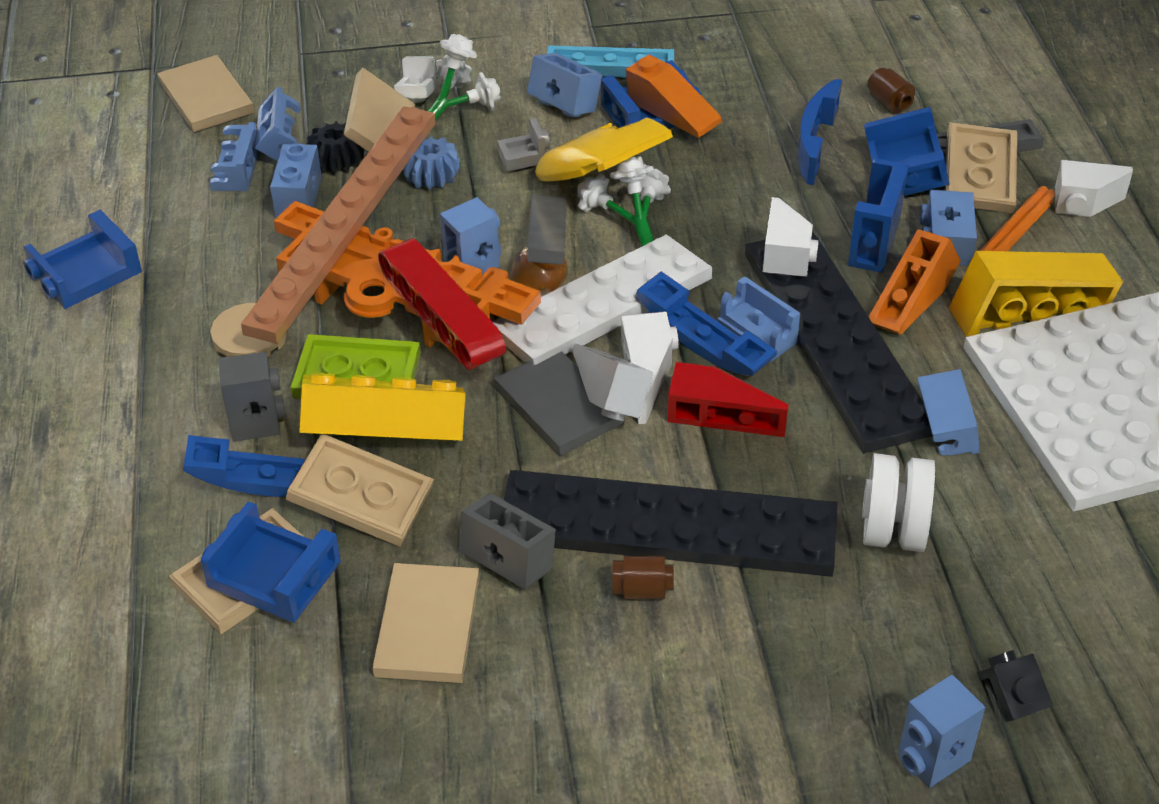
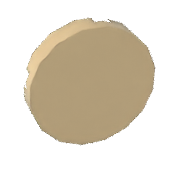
M256 303L235 305L223 311L213 321L210 330L214 350L218 354H224L226 357L266 351L267 356L270 357L271 351L277 347L280 350L285 344L287 332L278 344L244 336L241 323Z

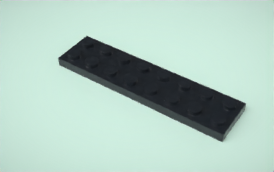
M812 230L811 240H818ZM766 239L745 244V256L765 290L800 312L797 344L862 453L865 454L932 437L923 400L820 241L818 240L816 262L808 263L807 276L763 272Z
M510 470L504 501L555 528L554 548L625 556H665V560L833 577L838 502Z

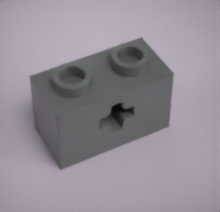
M267 351L218 358L220 386L233 442L280 435L279 419L286 418L283 395H275L274 392L281 390L277 366L269 367Z
M488 493L462 511L460 552L523 589H527L552 569L556 529L492 493Z

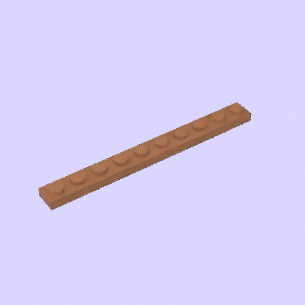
M402 107L242 321L241 328L244 336L275 344L279 343L435 125V113L415 107Z

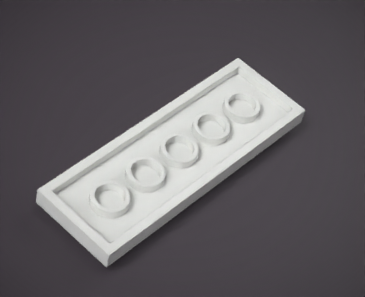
M666 234L541 296V303L522 325L502 317L492 322L500 330L507 348L525 363L530 361L533 365H536L561 351L565 355L572 352L574 344L583 346L620 327L621 316L649 312L637 297L636 292L638 288L660 271L686 289L691 290L712 279V267Z

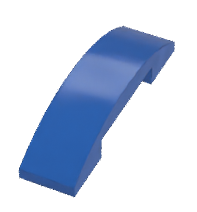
M835 79L822 87L811 98L802 116L798 164L803 179L809 185H814L821 162L823 138L816 137L819 125L833 126L838 112L842 80Z
M662 271L637 289V297L650 313L667 312L670 327L676 326L679 342L700 357L723 369L742 375L753 376L777 355V350L748 330L739 337L688 301L689 290Z
M188 435L183 471L207 483L238 492L286 497L287 490L306 460L302 458L229 451V439Z

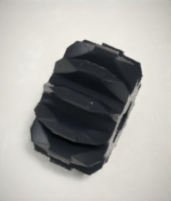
M337 120L334 124L323 123L322 128H313L312 134L307 137V145H317L321 173L333 171L335 175L338 171L349 173L350 167H358L360 160L364 158L365 149L344 136L346 123L339 124Z

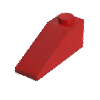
M676 362L668 395V422L785 438L789 404L716 367Z

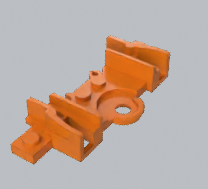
M294 201L274 220L275 232L295 239L276 257L278 272H280L324 211ZM362 226L315 291L316 303L322 305L340 286L344 287L348 283L347 293H344V303L349 311L358 316L376 318L391 313L390 310L394 308V302L405 305L407 312L418 315L385 278L378 262V253L399 244L403 240H393V232L389 228H379L373 235L368 227ZM425 249L490 320V313L522 325L541 303V291L509 280L508 272L505 270L490 267L482 275V269L460 262L457 255L448 262H442L440 249ZM369 286H380L384 289V292L377 296L362 294L363 290ZM422 320L425 346L432 347L436 341L442 343Z

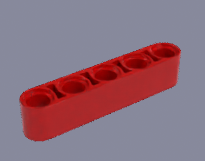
M415 238L403 241L378 253V262L385 278L467 370L479 367L506 353L505 342L497 326Z

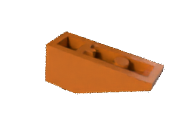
M649 54L626 68L628 95L638 107L698 138L722 123L720 114L672 65Z
M920 229L916 231L869 315V319L875 327L901 335L945 291L961 262L950 238Z

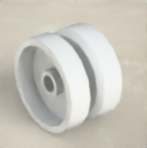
M873 453L869 479H866L862 509V518H865L864 545L886 547L891 541L894 522H898V542L902 550L925 551L934 495V460L911 458L907 462L903 483L899 482V461L896 456Z

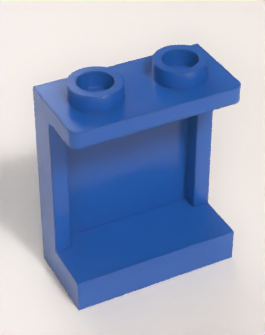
M673 60L666 61V63L672 65L702 96L699 88L694 87V85L687 78L686 73L683 70H680L679 67L673 62ZM613 75L602 77L601 106L618 128L636 123L646 117L659 122L668 129L677 127L638 107L628 95V87L623 88Z
M930 107L864 124L872 162L874 159H882L909 165L904 196L950 185L945 159Z
M882 159L873 160L867 202L858 201L855 209L848 266L880 273L884 272L901 218L908 164Z
M101 209L88 215L92 232L43 255L31 243L23 246L27 260L23 261V265L27 274L33 281L38 279L46 296L49 299L55 298L64 309L142 272L136 245Z
M248 501L239 513L234 514L230 518L227 527L216 541L205 548L200 562L207 587L295 623L340 564L341 559L335 533L321 529L313 540L263 521L259 517L257 504Z

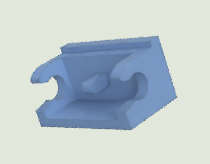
M278 86L259 107L255 149L276 161L279 159L283 144L298 143L291 136L295 120L289 114H285L286 107L298 113L301 111L300 104L284 94L283 89Z
M249 122L248 125H228L224 127L223 134H234L239 138L238 141L227 140L222 142L219 160L212 165L210 170L215 172L213 179L210 180L212 191L249 190L260 152L255 149L257 129L254 122Z
M744 276L737 282L734 299L728 292L723 294L720 317L717 318V321L739 337L748 330L777 350L776 357L771 360L773 361L797 344L800 312Z
M961 369L917 377L933 441L945 442L950 439L956 440L952 444L938 446L939 454L980 453L978 426Z

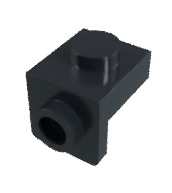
M1014 650L993 656L988 658L991 667L977 672L979 680L990 678L1006 722L1053 706L1033 653L1017 658Z

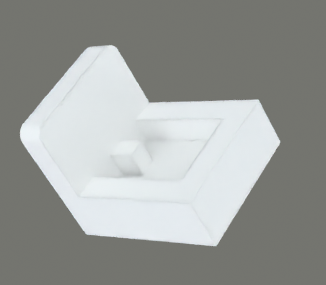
M406 56L402 59L403 78L394 85L395 90L413 103L425 101L437 89L434 57Z

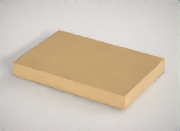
M218 55L157 73L159 83L193 132L255 113L252 101Z
M362 68L355 77L344 136L369 152L402 107H415V104L368 70Z
M949 122L946 145V169L950 185L944 186V191L973 192L974 208L1014 213L1017 183V131Z
M321 434L287 490L286 500L401 547L432 488L434 479L328 435Z
M273 508L259 516L263 521L303 536ZM201 554L170 574L169 579L171 585L220 634H223L259 608L207 587L200 562Z
M394 563L373 663L374 677L463 683L480 579L479 568Z

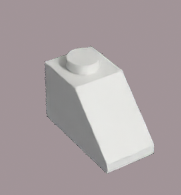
M1061 160L1055 185V213L1091 217L1124 200L1127 195L1133 167Z
M772 197L763 272L807 276L808 263L816 262L818 240H811L813 224L780 198Z

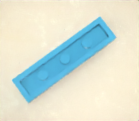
M548 46L547 54L558 53L601 73L602 76L613 75L614 77L627 79L626 68L649 54L664 62L670 60L674 62L675 49Z

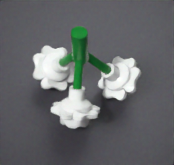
M451 34L449 40H441V47L447 55L444 56L443 60H437L435 64L437 67L436 77L442 78L443 86L439 97L428 109V112L435 113V122L446 108L467 101L470 104L479 101L492 112L494 110V102L501 99L499 95L500 88L494 78H485L482 72L478 74L475 89L466 91V95L450 100L446 99L451 88L454 86L462 88L464 84L471 82L469 74L472 68L465 63V60L469 57L476 58L477 54L476 51L472 50L473 41L460 34Z
M641 156L637 158L631 157L617 164V171L610 173V178L619 179L627 184L628 194H632L635 215L613 202V197L607 194L609 179L602 173L596 178L587 177L584 182L578 185L577 197L580 199L578 207L585 213L598 206L604 209L610 208L634 224L641 247L654 241L646 218L650 203L654 199L662 200L664 194L671 192L667 175H663L661 171L654 169L653 166L643 164Z

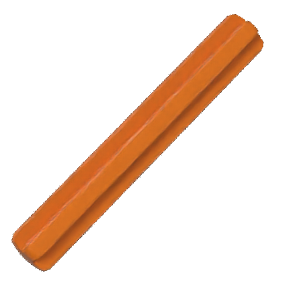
M1046 186L1039 187L979 251H1009L1054 202L1055 191L1048 189Z

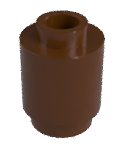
M879 68L869 77L867 86L870 94L893 113H899L912 105L915 87L894 70Z
M624 556L623 560H613V595H624V599H665V591H674V564H665V556Z

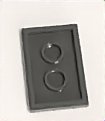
M562 351L536 365L528 361L494 378L495 389L559 456L625 423V418L624 421H619L601 415L602 408L589 402L578 367Z

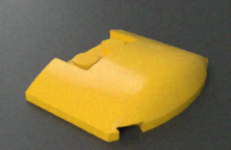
M647 117L618 129L617 126H612L611 123H608L549 150L538 161L535 173L538 180L548 182L581 177L595 169H598V172L672 138L673 135L670 129Z

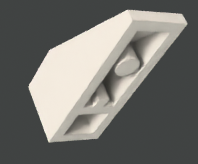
M667 312L621 316V346L624 360L654 372L641 416L637 418L638 424H646L672 366V350L678 349L676 326L670 327Z

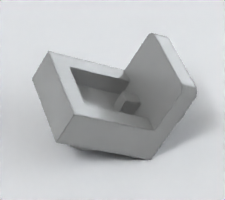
M536 118L529 119L528 135L497 141V150L506 171L536 166L540 158L545 154V150L550 148L548 132L546 129H541Z

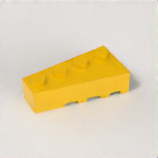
M975 251L949 306V310L964 335L969 337L979 334V329L993 327L995 330L1011 327V323L1026 320L1033 322L1050 318L1057 314L1063 315L1110 304L1113 302L1124 281L1103 253Z
M326 373L303 375L300 433L463 441L466 393L463 388L456 387V381L433 380L432 385L416 384V379L392 378V382L376 381V377L355 375L352 376V379L338 378L333 374Z

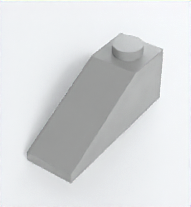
M574 344L572 351L589 402L601 407V415L611 419L624 421L625 415L640 418L654 372L608 352Z

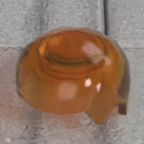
M528 246L523 247L513 261L510 280L539 291L543 288H550L551 291L556 290L566 280L568 275L566 259L564 258V264L562 265L528 262Z

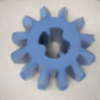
M431 136L429 139H425L403 169L407 182L414 183L415 188L425 186L429 191L432 187L437 186L443 189L445 183H454V178L459 174L458 169L460 168L455 145L447 143L445 138L436 140Z

